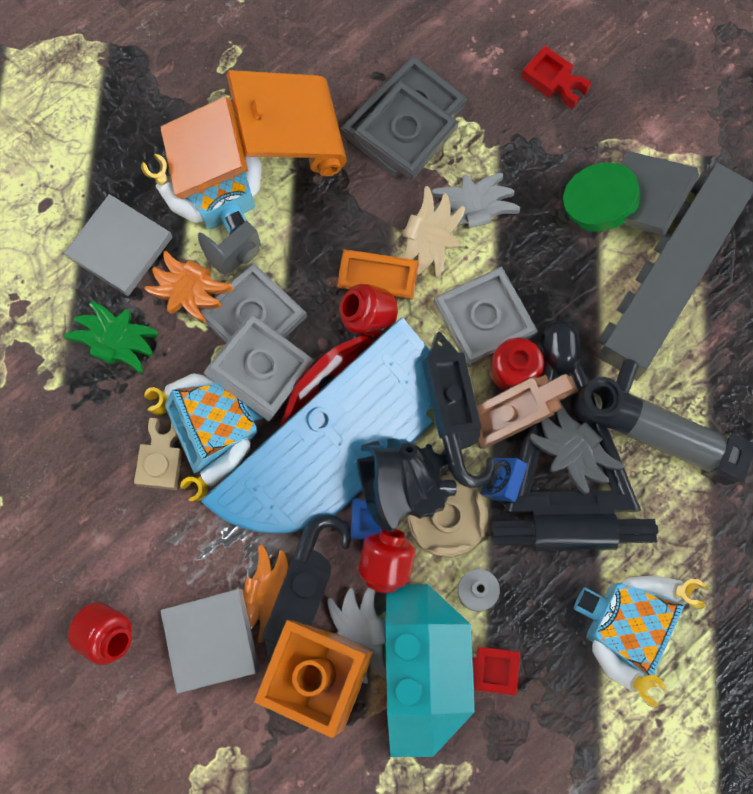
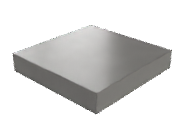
M109 194L65 250L64 254L68 259L129 296L173 237L171 232Z
M253 262L230 283L234 288L233 291L218 294L214 297L222 304L220 308H202L200 310L206 319L204 323L225 343L231 339L251 313L284 338L307 318V313Z
M502 266L436 296L433 300L459 352H464L467 367L492 357L498 346L508 339L517 337L530 339L536 336L538 332Z
M251 313L208 365L204 374L266 420L270 421L295 388L298 380L315 360Z
M242 589L232 590L161 610L177 694L260 673Z

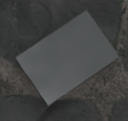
M412 56L340 128V134L394 179L401 172L354 139V131L398 81L401 80L453 118L467 105L468 98L415 56Z

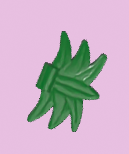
M91 301L89 304L98 316L81 315L74 317L77 324L90 331L78 330L67 332L63 335L65 340L87 345L91 348V356L111 365L115 361L123 362L140 375H143L142 365L133 352L153 357L151 348L143 338H157L159 336L157 330L144 325L130 324L131 312L128 309L115 318L105 307Z

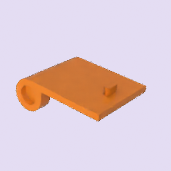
M228 71L227 79L245 157L309 158L311 170L320 173L322 176H332L341 171V168L347 162L328 82L324 77L303 74Z

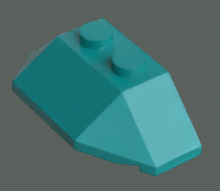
M406 584L402 588H397L395 592L386 594L387 716L390 757H433L475 712L471 624L428 584Z

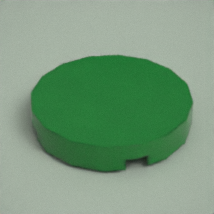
M607 162L588 166L575 174L566 185L563 195L564 206L569 219L578 224L579 228L595 232L614 229L625 223L624 219L631 212L632 215L635 213L641 199L636 175L626 166Z

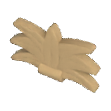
M428 186L424 188V200L417 216L410 215L403 234V237L408 239L407 247L401 258L414 259L419 254L417 275L424 272L434 261L435 276L439 278L444 266L445 247L456 248L460 246L459 241L451 233L460 223L465 212V206H461L450 216V201L447 193H445L438 208L434 211L433 196Z

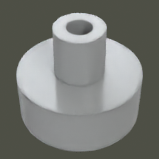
M474 569L467 572L460 579L457 594L463 606L471 611L480 612L491 608L497 602L500 587L492 573L483 569ZM477 586L482 588V593L477 591Z

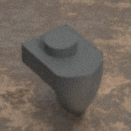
M247 220L220 245H217L201 232L197 235L205 257L221 274L231 273L241 263H249L257 255L261 246L258 231Z

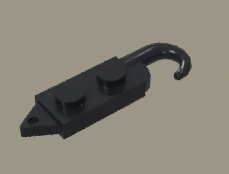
M439 331L434 335L428 357L422 361L439 439L442 438L448 467L453 478L465 487L480 488L488 484L494 475V459L491 457L487 458L486 469L481 475L473 476L466 470L461 450L477 442L482 427L464 352L458 353Z
M330 514L318 515L310 520L303 530L261 637L262 640H265L268 665L286 620L312 626L331 575V566L328 560L321 553L313 550L320 532L324 528L333 527L341 533L342 548L348 549L350 546V529L345 521L338 516Z

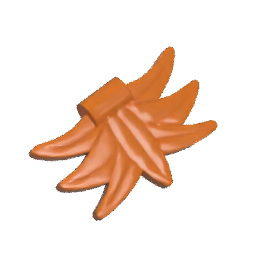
M167 251L163 252V257L171 273L153 267L154 277L161 286H145L144 288L148 294L154 297L169 300L167 311L170 314H174L181 307H184L191 316L202 323L206 319L199 308L216 309L222 306L217 299L209 294H223L234 289L229 283L211 279V271L192 260H189L186 264L175 260Z
M260 544L258 547L259 560L257 570L253 579L246 577L243 588L251 629L260 619L258 643L264 641L261 639L263 631L289 568L285 552L280 550L275 567L271 571L268 554L264 546Z

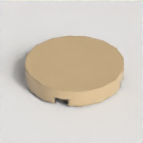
M441 477V480H455L453 477ZM456 480V495L448 497L443 511L435 513L433 517L418 519L413 515H408L407 519L413 539L423 550L437 557L453 558L468 553L480 542L487 529L488 510L483 496L477 489L460 485Z

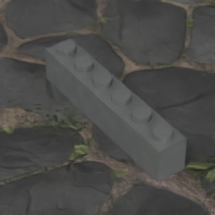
M718 162L709 175L701 172L690 191L695 194L691 204L684 201L673 222L678 224L673 233L667 231L665 236H662L655 246L654 251L658 252L659 256L654 264L647 260L635 280L641 283L635 294L628 291L616 311L622 314L616 325L609 321L597 340L603 347L596 357L620 370L623 361L626 359H631L638 363L639 367L634 378L636 381L648 369L753 194L752 181Z

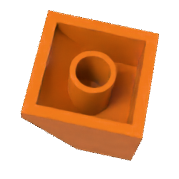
M286 620L254 703L330 738H334L345 729L375 650L338 634L296 621Z

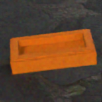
M343 249L337 287L350 290L358 284H370L389 291L394 297L413 300L419 260Z

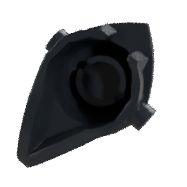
M395 438L387 439V448L380 445L379 440L361 446L362 451L373 453V456L357 459L356 462L367 508L375 523L385 531L393 532L396 530L398 523L407 515H413L418 519L433 517L435 513L444 510L449 496L456 495L457 485L455 480H441V475H447V472L450 471L444 449L442 454L439 455L434 452L431 444H427L424 448H419L413 441L408 442L406 439L399 440ZM376 463L375 478H374V464Z

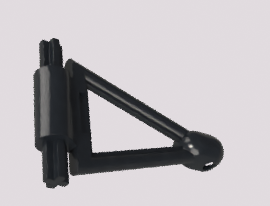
M560 320L550 323L543 331L540 339V351L544 359L543 373L540 377L546 375L551 382L567 374L572 376L576 387L579 388L589 382L581 362L579 332L573 324L567 321ZM591 392L592 403L600 409L594 392ZM541 421L526 428L518 459L527 463V468L515 502H506L504 514H531V520L492 521L491 539L493 545H532L533 551L617 550L618 544L657 543L659 530L655 519H617L615 513L641 511L625 468L622 470H611L602 467L605 475L609 478L608 483L612 491H589L586 495L581 491L530 492L541 449L534 445L529 437L531 434H535L544 438L545 435L542 430ZM587 423L603 439L599 443L603 450L609 456L622 463L608 427L599 423Z

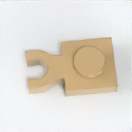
M149 418L148 431L152 439L151 445L140 444L134 484L140 487L177 490L183 451L180 448H173V444L179 437L172 421L171 430L167 434L161 435L158 433L160 421L157 418Z

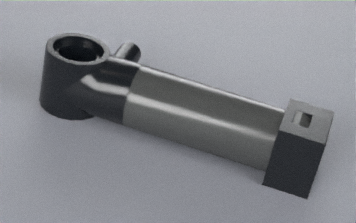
M626 359L623 361L616 382L608 377H597L577 388L578 391L571 396L572 412L582 422L589 424L599 423L702 469L701 475L723 485L743 482L746 479L753 457V442L734 433L722 435L629 393L639 367L638 363L634 360ZM591 392L596 393L601 398V409H598L592 403Z

